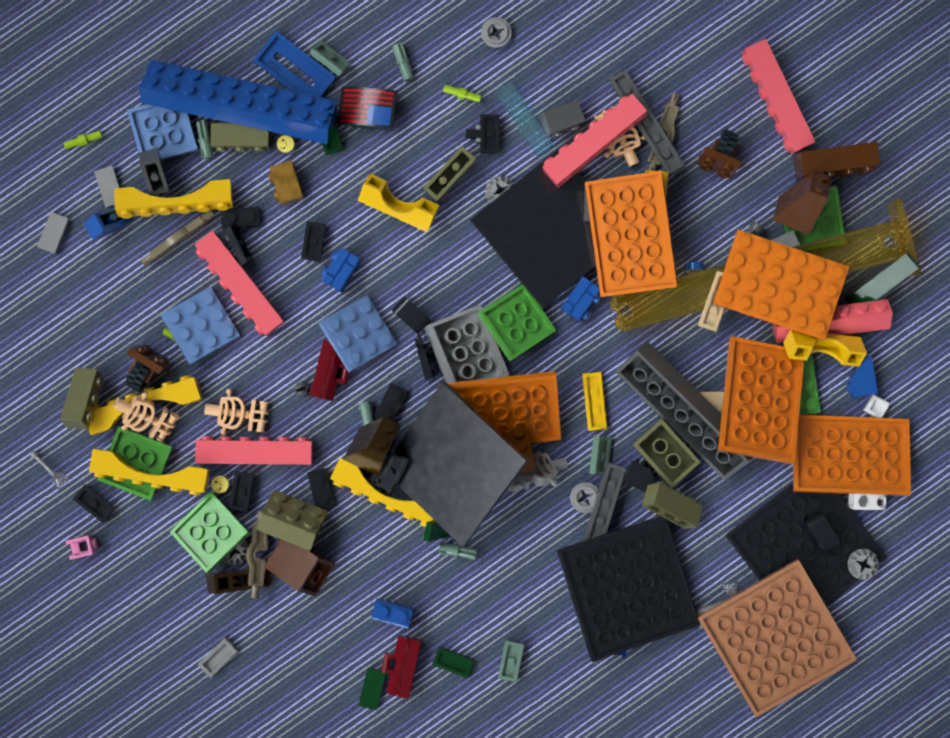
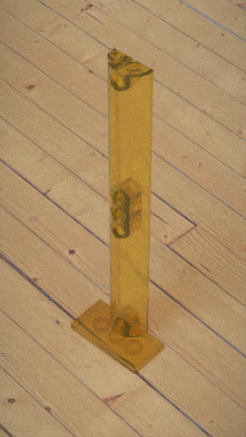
M902 198L887 204L890 222L792 247L849 266L847 273L897 260L907 252L919 265ZM886 237H889L893 240L892 247H887L885 245L884 241ZM725 265L677 277L678 287L613 295V299L609 300L611 310L616 311L617 318H614L616 329H621V332L703 311L716 271L723 272ZM919 268L907 278L922 274L921 269ZM624 306H628L631 309V315L628 317L623 316L620 312Z

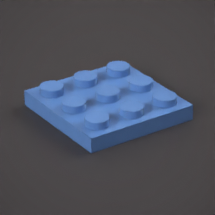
M148 104L127 110L139 152L158 148L161 160L163 161L199 150L188 113Z
M211 287L160 314L189 365L240 337Z
M368 295L318 323L348 373L397 345V342Z

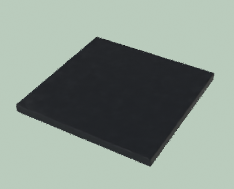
M558 149L557 151H555V152H554L552 155H550L549 157L553 156V158H554L556 155H558V154H559V152H558L559 149ZM547 159L470 219L472 224L542 309L596 266L590 222H583L585 180L579 173H576L562 186L557 188L543 171L544 162Z
M445 381L441 382L395 449L409 460L398 485L462 547L467 545L529 461L521 451Z
M793 483L725 534V537L759 581L798 559L825 605L859 580L848 569V559L854 551L858 549L871 550L877 555L879 564L887 559L886 555L838 493L793 492ZM819 512L825 516L840 540V544L825 553L819 549L804 524L805 521ZM866 559L864 561H856L861 565V570L864 567H871L866 563Z
M657 516L556 550L591 662L700 626L668 520L662 516Z

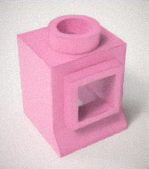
M92 535L66 541V545H71L73 554L69 556L70 560L95 554L96 549H98L97 540ZM86 541L88 550L82 552L80 542Z

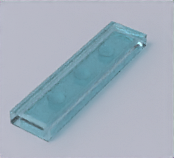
M512 82L495 92L536 156L553 146Z

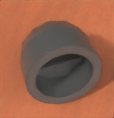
M752 221L748 228V232L751 234L754 230L756 232L754 235L761 236L765 231L755 221Z
M299 382L295 385L294 392L299 397H306L310 392V387L305 382ZM306 386L307 390L297 392L298 388Z

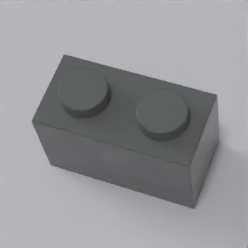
M578 100L545 111L538 117L546 137L553 136L554 139L563 136L566 131L570 130L572 133L580 130L581 126L586 122Z
M158 148L139 152L140 165L150 195L154 196L169 192L168 179Z

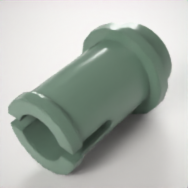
M370 401L359 403L360 407L358 409L361 411L363 426L373 422V404Z

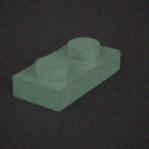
M322 40L312 47L309 53L338 76L348 70L351 65L347 59Z
M594 435L589 474L603 475L606 463H609L612 437Z
M505 640L498 679L517 682L524 643Z

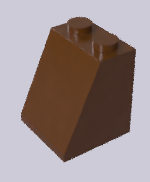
M812 171L778 197L773 221L809 235L828 199L831 178L824 173Z
M280 539L277 543V548L267 559L265 568L298 592L316 596L336 563L313 549L309 551Z

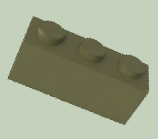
M211 123V147L216 149V152H227V149H235V152H247V149H254V152H266V149H271V132L233 123Z
M461 146L423 187V191L438 204L476 163V158Z
M75 368L60 420L67 428L89 430L90 423L94 419L95 406L99 402V392L104 385V378L97 369Z
M656 482L647 486L642 504L643 507L684 529L698 527L703 506L697 503L694 498L682 495L681 491L667 487L668 485L664 482Z

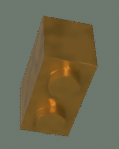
M291 160L269 167L271 172L268 173L270 183L275 184L276 191H273L276 202H280L282 206L304 200L297 173Z

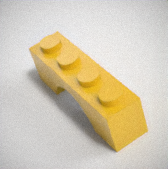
M371 173L363 183L358 201L365 205L371 206L425 232H428L440 206L423 197L416 202H403L391 193L388 181Z
M789 330L783 342L789 359L807 361L811 353L822 352L833 356L842 365L860 367L867 354L861 337L827 333L825 341Z

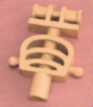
M603 110L602 114L595 115L594 119L599 121L604 117L603 114L606 111ZM634 127L628 131L632 134L623 135L608 147L609 152L604 154L606 158H609L611 154L614 158L624 155L629 167L640 163L634 150L640 147V140H645L643 135L639 136ZM627 139H634L635 141L627 142ZM620 143L621 146L615 150L614 147Z
M227 389V397H221L220 405L207 403L205 405V415L218 417L217 425L223 427L220 431L222 435L226 434L227 428L238 429L242 425L244 418L249 419L248 431H253L254 422H258L257 430L255 429V431L265 433V423L268 420H264L265 414L269 415V412H267L269 402L259 401L260 409L256 410L257 400H252L251 410L246 411L244 401L239 397H231L232 390ZM236 401L240 403L241 410L237 409ZM255 413L261 414L260 419H255ZM228 416H230L231 419H230V421L226 424V421L228 420ZM236 418H240L239 421H238V423H237L236 425L232 426V424L234 423L235 419H236Z
M146 392L142 393V397L136 395L131 403L119 397L116 399L113 408L124 413L122 423L125 424L122 426L124 431L129 427L134 431L140 432L151 423L153 426L149 431V437L153 439L158 431L159 434L155 438L160 442H164L165 437L171 433L169 428L173 429L176 420L179 419V416L174 412H171L170 417L167 419L168 409L165 407L159 417H155L154 402L147 399L148 394ZM147 407L151 409L150 414L146 413Z

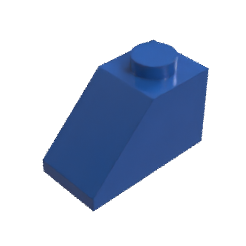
M115 207L94 213L84 225L92 239L96 240L113 233L133 221L132 217L128 219L118 217Z
M865 356L860 367H856L849 376L846 389L848 394H851V398L878 394L872 356Z

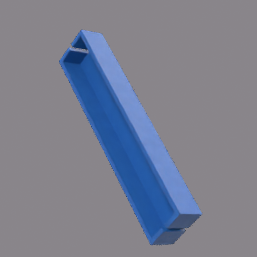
M150 60L146 75H144L139 87L140 100L143 104L328 144L337 117L336 100Z

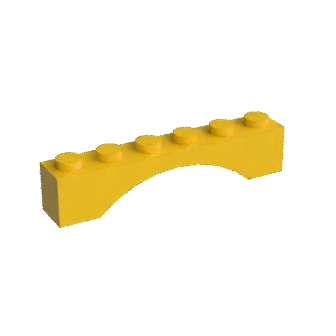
M230 179L213 180L193 193L174 198L151 196L134 187L114 188L115 211L118 217L124 219L131 218L132 216L149 217L155 214L166 216L171 213L188 214L192 211L208 212L209 210L217 209L226 211L229 208H233L232 185Z
M191 375L179 378L180 382L174 384L172 381L161 384V388L154 389V387L143 390V393L146 392L148 394L147 399L152 401L167 400L181 405H188L204 399L197 377L191 378ZM136 393L126 395L125 401L131 403ZM116 399L106 402L107 406L101 408L99 405L95 406L94 419L89 426L90 435H97L112 430L123 417V412L113 408Z
M98 448L92 451L89 472L94 473L95 477L106 478V475L113 476V480L125 482V479H130L133 484L144 485V482L152 483L151 487L163 489V486H169L171 491L182 492V489L190 490L189 494L201 496V493L207 492L211 469L188 466L172 474H150L132 467L117 452Z
M342 457L339 459L330 478L334 480V485L340 488L347 486L351 488V493L360 497L364 494L369 497L368 500L377 505L381 502L386 505V509L394 513L397 510L403 512V517L413 521L416 518L421 521L420 525L426 527L427 522L434 520L414 500H401L385 495L369 483L360 467L343 460L344 458Z

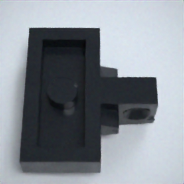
M480 114V125H475V129H466L465 139H475V143H480V153L499 154L500 114Z

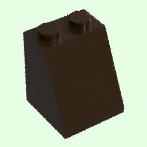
M383 416L360 427L343 460L378 476L395 443L401 424Z

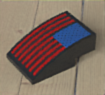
M342 87L337 125L393 131L398 91L367 87Z

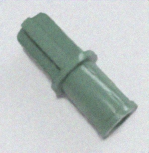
M397 43L392 47L397 60L396 66H399L404 82L413 80L415 76L409 63L411 60L407 57L403 43Z
M197 121L199 134L197 142L200 144L202 159L213 158L214 154L207 121Z
M440 543L439 554L454 556L455 559L462 557L475 560L477 558V549L462 547L459 543L458 545Z

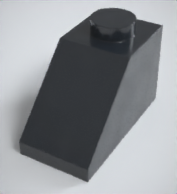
M637 459L636 462L631 460L624 474L623 482L645 493L649 484H655L651 469L646 467L648 463Z

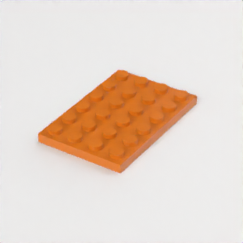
M662 170L585 182L600 296L606 297L678 287Z
M737 230L712 304L825 341L849 266Z
M734 336L729 338L718 443L719 451L787 464L795 463L804 360L789 359L783 346Z
M556 371L447 383L500 433L528 427L532 443L561 440Z
M799 415L795 463L793 464V492L910 496L909 419Z

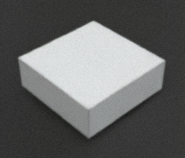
M872 394L863 411L875 418H883L890 403Z

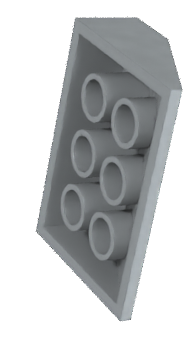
M481 304L431 323L424 328L446 383L510 375L495 339L477 314L483 310Z

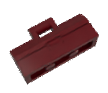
M323 340L310 396L333 401L337 384L347 385L350 372L348 373L328 340ZM339 367L343 368L341 378L337 379Z
M398 635L395 654L385 652L381 672L390 674L387 694L409 699L421 639ZM391 659H396L394 670L389 669Z

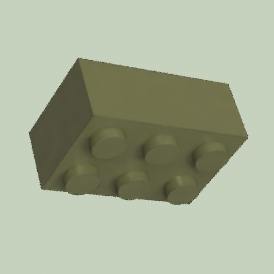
M658 419L631 444L670 488H673L700 463L699 459L663 419Z
M273 490L261 512L256 530L311 551L323 526L327 511Z

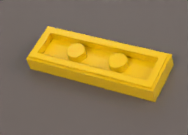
M602 373L582 374L588 431L607 429Z

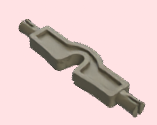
M672 93L670 103L666 104L659 121L661 128L671 143L675 136L674 122L679 110L677 103L680 95H676V93ZM651 150L648 158V163H650L648 170L653 169V171H656L660 163Z
M209 210L204 215L197 217L153 249L141 262L146 267L153 260L163 256L177 246L178 241L188 238L204 226L207 221L215 216L214 213Z
M257 511V523L253 524L252 542L248 546L246 553L249 565L248 586H252L251 598L259 599V587L264 585L265 565L267 564L265 559L256 557L257 551H266L268 549L267 534L256 530L262 511Z

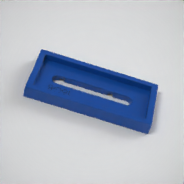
M275 31L253 59L255 64L286 88L295 92L323 97L337 79L336 76L277 31ZM275 54H281L311 77L315 84L309 86L274 58Z

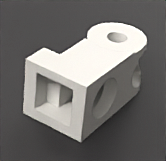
M848 494L847 506L853 510H885L887 495Z

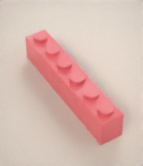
M764 39L745 48L742 52V60L751 70V79L754 83H757L761 99L767 103V112L776 122L775 129L779 135H782L786 151H790L792 155L815 143L813 135L767 40Z
M633 94L621 98L618 102L619 105L614 109L612 107L603 114L604 117L602 119L593 121L588 126L589 129L586 132L577 134L569 146L568 144L564 145L558 151V155L554 158L551 156L544 162L543 171L557 188L562 186L647 116V110Z
M211 231L195 244L197 255L202 260H207L209 263L208 269L213 275L218 274L221 278L219 283L225 290L229 289L232 292L230 297L237 305H242L244 308L243 314L248 320L253 319L256 323L254 328L260 335L264 333L265 336H269L285 323L214 231Z
M888 299L836 306L828 333L846 335L890 329L893 312ZM772 324L776 343L784 342L789 329Z
M201 436V440H196L195 464L312 465L313 441H309V437H297V441H289V437H278V441H270V437H259V441H251V437H239V441L232 440V437H220V440H213L212 436Z

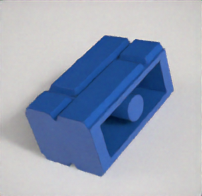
M341 247L339 251L336 249L331 256V260H333L329 267L325 266L321 273L323 278L321 280L342 293L362 260Z
M582 277L560 309L578 322L581 318L585 321L591 312L588 308L592 303L596 305L601 298L599 287L585 277Z
M377 598L371 619L381 620L382 622L408 629L414 608Z

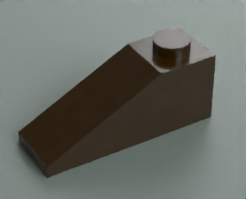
M249 569L206 574L208 593L220 594L252 589V586H248ZM265 569L264 585L262 587L270 586L269 570Z

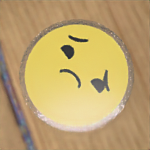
M281 135L276 141V147L280 153L287 155L295 150L296 143L291 136Z
M216 475L212 478L210 487L217 494L226 493L230 488V480L225 475Z

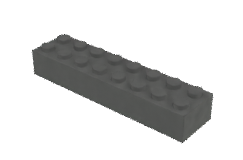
M645 341L615 371L724 480L728 479L752 458L718 450L721 413L648 341Z

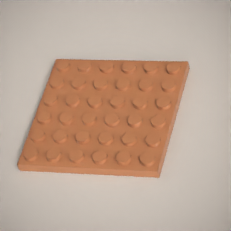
M798 559L698 616L701 625L755 717L762 715L857 660Z

